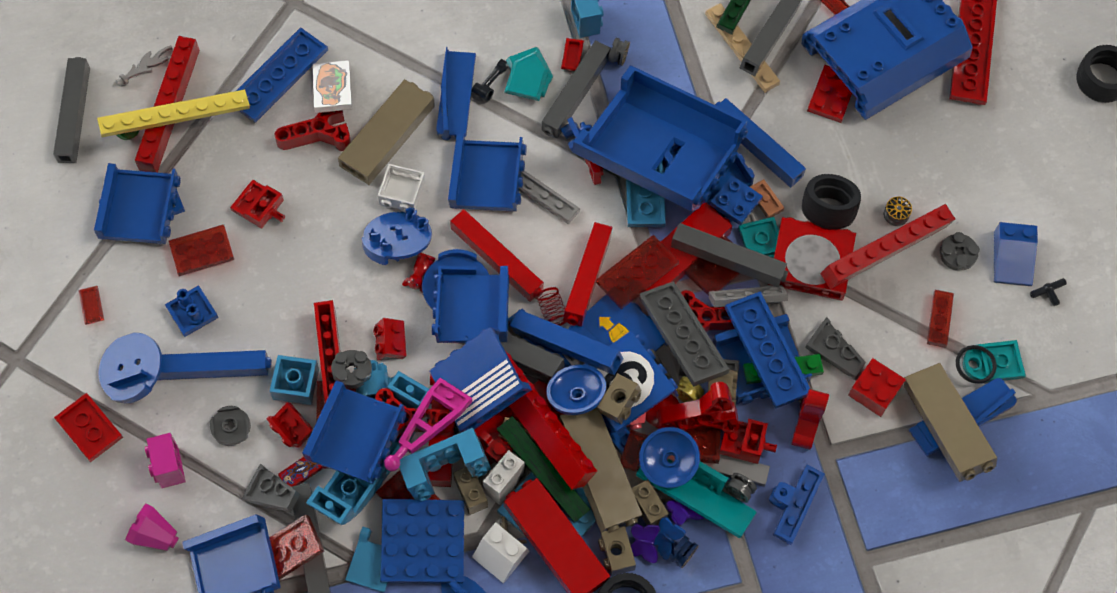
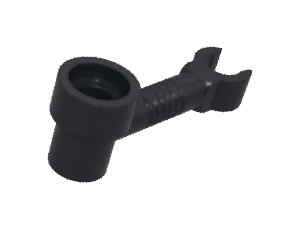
M500 59L494 71L482 84L478 82L474 84L472 92L477 94L483 101L488 102L494 94V90L489 86L500 74L508 69V66H506L507 61Z

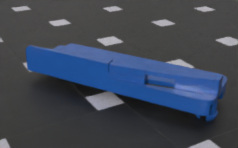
M446 47L436 128L437 135H442L441 138L443 140H449L450 136H455L456 139L457 134H464V137L467 135L476 53L449 51L448 47Z
M1001 378L992 380L962 398L979 427L1013 408L1017 402L1014 396L1016 392L1013 388L1010 390ZM924 420L909 429V432L927 457L940 450Z

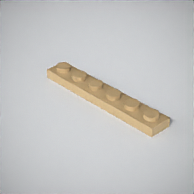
M719 3L706 10L705 15L715 28L725 8ZM738 25L732 35L716 28L742 62L743 57L752 45ZM766 62L763 63L755 77L751 75L764 93L780 85V80Z

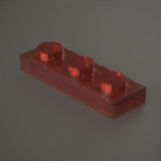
M934 290L927 344L947 347L954 293Z

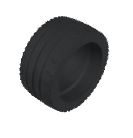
M1099 45L1091 49L1084 56L1078 67L1076 80L1079 88L1086 96L1094 101L1109 103L1117 100V84L1104 83L1097 79L1092 73L1090 66L1101 63L1109 65L1117 71V46Z
M836 174L815 176L808 182L802 199L803 214L810 222L822 228L833 230L846 228L853 223L857 216L861 202V192L855 183L843 176ZM819 198L834 199L843 205H831Z
M620 573L612 576L601 586L598 592L612 593L621 587H630L638 590L640 593H656L654 587L647 579L633 573Z

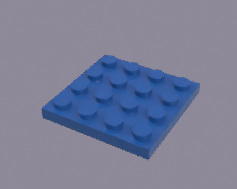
M383 499L380 582L450 583L456 580L458 583H463L464 500L420 501L415 499Z

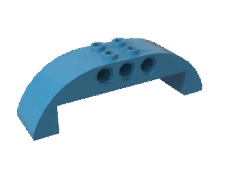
M400 371L397 372L387 387L393 392L394 398L406 408H418L430 390ZM406 417L404 423H406L409 420L408 417ZM413 432L408 442H411L416 432ZM401 436L395 442H392L389 447L390 455H394L400 448L398 442ZM383 461L381 475L379 479H375L373 484L336 471L324 489L317 486L306 504L336 523L344 525L363 510L391 471L384 467Z

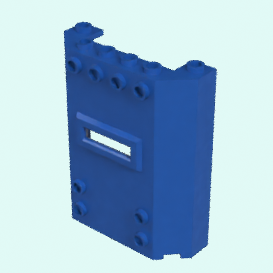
M860 0L802 35L801 42L811 56L819 53L856 97L855 109L865 120L970 58L973 49L962 19L957 17L952 12L951 7L946 5L943 0ZM890 10L913 37L907 40L884 13Z
M630 65L621 77V89L590 131L582 129L573 141V153L683 208L694 211L699 209L703 202L706 203L708 201L711 190L717 188L719 179L727 173L730 162L734 163L736 160V152L742 139L746 137L748 129H746L747 120ZM674 144L681 147L663 174L655 171L663 161L667 149L670 151Z

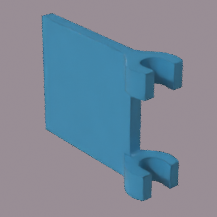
M362 527L345 581L385 592L388 582H380L381 545L368 541L372 531L370 528Z

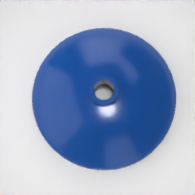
M572 365L561 369L550 379L546 392L548 401L555 410L567 415H579L587 413L599 405L607 391V385L602 373L594 367Z
M665 427L651 433L643 442L639 454L640 466L644 475L655 485L664 488H676L689 482L696 474L700 464V451L695 440L687 432L679 428ZM670 456L675 457L672 463L668 462V457Z

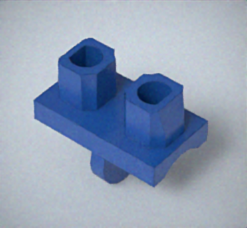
M570 117L567 119L569 124L562 127L561 131L566 139L573 135L576 139L582 129L590 131L592 125H586L585 122H581V128L579 129L578 124ZM574 140L568 142L569 148L572 152Z

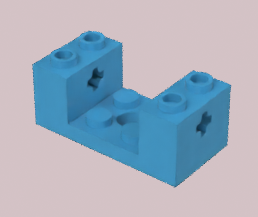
M473 428L405 456L400 460L399 468L407 489L415 500L425 501L435 494L427 472L437 471L447 463H456L461 457L472 477L483 476L487 471L491 470L481 442Z

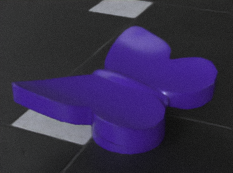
M668 501L666 503V508L672 513L671 517L674 523L680 527L689 518L694 520L705 518L680 502Z
M639 524L632 526L631 534L635 538L631 545L633 556L636 557L642 554L644 560L653 564L658 561V552L653 544L659 534V526L647 525L644 528Z

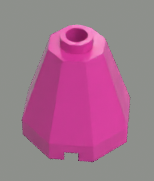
M145 503L138 513L135 523L131 525L125 541L132 545L166 551L170 547L174 548L179 540V537L176 536L178 532L154 507Z

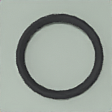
M967 346L960 350L956 357L957 371L968 382L976 384L985 383L993 378L996 373L997 363L995 357L988 349L982 346ZM978 349L985 352L992 361L993 368L990 375L980 380L966 376L960 368V358L965 351Z

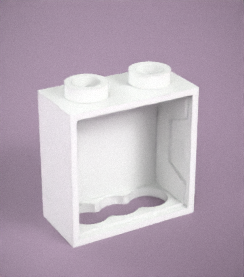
M388 164L378 193L379 204L385 208H397L402 212H406L407 208H415L416 210L425 183L424 172ZM394 170H399V171H401V172H407V173H409V174H416V175H418L419 177H414V176H412V175H406V174H404V173H397V172H395Z
M508 450L484 479V493L500 505L525 475V462Z

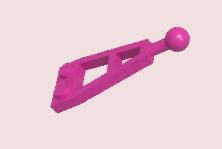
M439 378L425 395L398 442L400 446L398 451L394 455H389L385 458L384 467L388 471H396L400 467V460L407 452L414 453L460 417L472 403V398L442 378ZM434 399L452 412L432 427L422 421L421 418ZM416 427L425 432L412 444L408 442Z

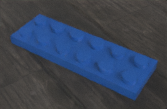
M300 27L236 90L245 89L250 109L241 110L240 112L256 123L328 51V46Z
M761 291L726 304L725 310L775 409L806 397L810 387Z

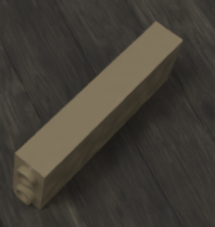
M404 79L338 157L339 166L367 185H370L435 107L433 95L428 91L421 90L415 83Z
M941 363L904 377L906 379L904 388L959 482L971 480L982 472L988 473L996 467L997 456Z
M596 407L587 413L579 415H561L558 420L569 431L574 441L580 445L583 453L592 461L593 466L597 470V473L583 489L600 531L608 530V533L620 529L619 526L626 524L629 527L638 523L637 520L642 516L641 510L598 408Z

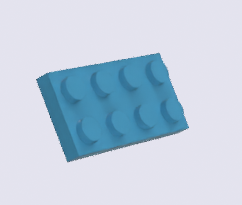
M663 161L655 170L663 174ZM626 179L627 227H665L664 198Z

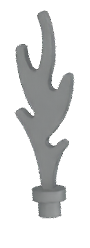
M172 46L161 49L152 58H150L152 53L149 51L141 59L138 69H135V64H133L131 70L126 75H119L116 83L119 86L129 83L128 79L134 76L151 73L152 69L150 67L158 66L169 60L168 56L161 59L159 57L171 50Z

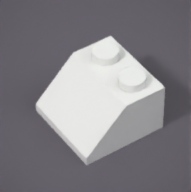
M495 522L482 538L472 558L504 584L530 551Z

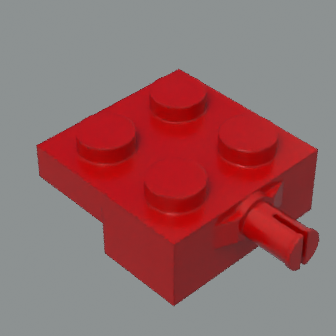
M253 179L230 207L231 211L261 229L272 217L280 222H283L285 219V215L277 211L284 201L282 193L268 185L263 186Z
M748 419L747 423L739 421V429L732 433L724 432L719 454L758 464L763 450L775 453L777 445L766 442L765 435L768 423Z

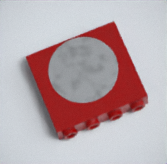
M782 217L774 259L787 263L785 270L789 272L785 282L781 281L779 285H782L785 289L843 301L848 280L830 289L820 273L829 264L853 252L856 233L848 229H826L816 226L810 221L804 222L792 217Z

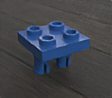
M731 176L711 200L710 206L721 212L723 217L727 218L730 222L733 220L741 226L762 200L763 196L734 176Z
M199 285L189 291L186 289L178 290L177 298L165 304L184 337L219 318Z

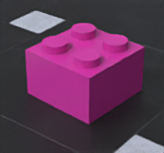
M171 432L147 438L148 446H145V453L147 458H150L151 465H148V468L155 483H159L161 488L185 483L179 447Z

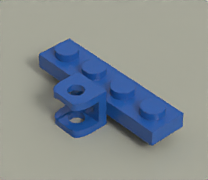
M807 464L795 487L785 482H779L774 487L769 501L774 506L784 510L773 536L790 545L793 543L825 473Z

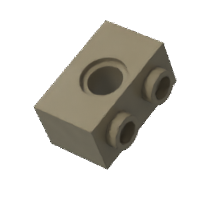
M617 373L597 408L602 415L622 424L624 419L627 420L630 416L633 404L639 401L642 390L638 383ZM620 397H626L623 402L617 403Z
M467 467L453 472L454 481L469 515L488 508V500L477 476L472 477Z
M648 480L632 488L642 513L641 517L646 525L658 526L662 518H668V511Z
M625 526L619 527L620 529L608 533V530L601 532V539H598L600 551H604L606 556L603 559L606 571L610 570L611 576L633 571L636 567ZM618 548L622 553L620 555H613L611 549Z

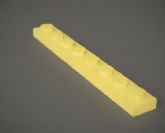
M244 89L98 117L97 122L101 137H107L250 109V105Z

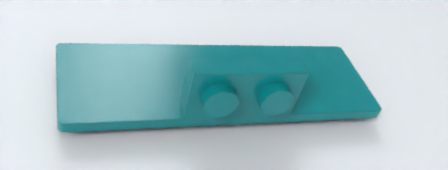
M668 458V462H669V463L674 462V461H672L671 459ZM701 461L694 477L686 484L676 488H664L655 485L644 475L641 467L636 473V476L640 479L648 480L653 487L738 538L742 537L757 513L754 509L722 491L729 478Z

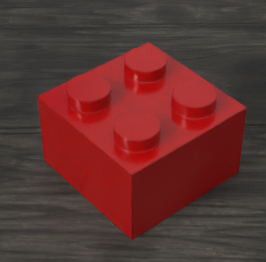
M872 358L852 386L848 396L882 417L906 379Z

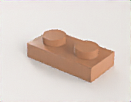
M764 179L750 186V188L763 196L758 206L766 218L773 217L784 211V206Z

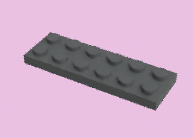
M674 281L639 294L641 303L693 387L729 373L727 364Z

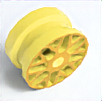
M685 376L679 380V385L676 389L679 395L677 398L682 402L698 400V398L703 396L704 390L700 385L693 387L688 377Z

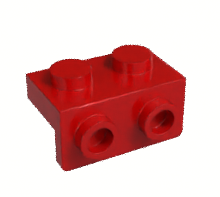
M382 318L375 324L373 330L376 339L375 353L377 354V360L381 361L385 357L404 359L407 356L404 321Z
M289 402L275 416H268L266 418L270 423V428L274 432L279 433L282 437V442L288 447L299 448L313 431L311 425Z

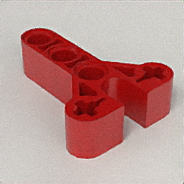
M343 110L335 111V113L333 111L321 112L313 119L278 128L274 133L278 148L289 150L321 141L335 146L339 151H344L351 143L347 123L332 126L345 121Z
M690 290L681 292L706 333L709 330L735 329L731 320L722 319V316L729 317L725 306L709 307L695 298V294ZM703 317H709L711 320L705 321Z
M724 382L713 383L710 386V390L698 400L662 407L657 411L658 429L674 427L687 430L701 426H710L722 429L727 433H732L739 429L737 408L735 403L732 402L729 387Z
M382 388L376 393V400L383 402L385 398H388L385 403L398 408L402 404L394 398V394L390 389ZM404 406L406 417L409 420L399 425L397 438L403 435L418 408H406ZM427 409L422 418H428L427 424L433 427L447 416L450 411ZM454 422L439 433L450 432L454 427ZM417 427L414 432H423Z
M809 389L806 397L802 398L798 413L799 418L795 426L791 445L811 450L819 422L826 410L829 394Z

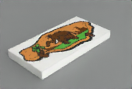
M349 61L313 64L315 113L352 109Z

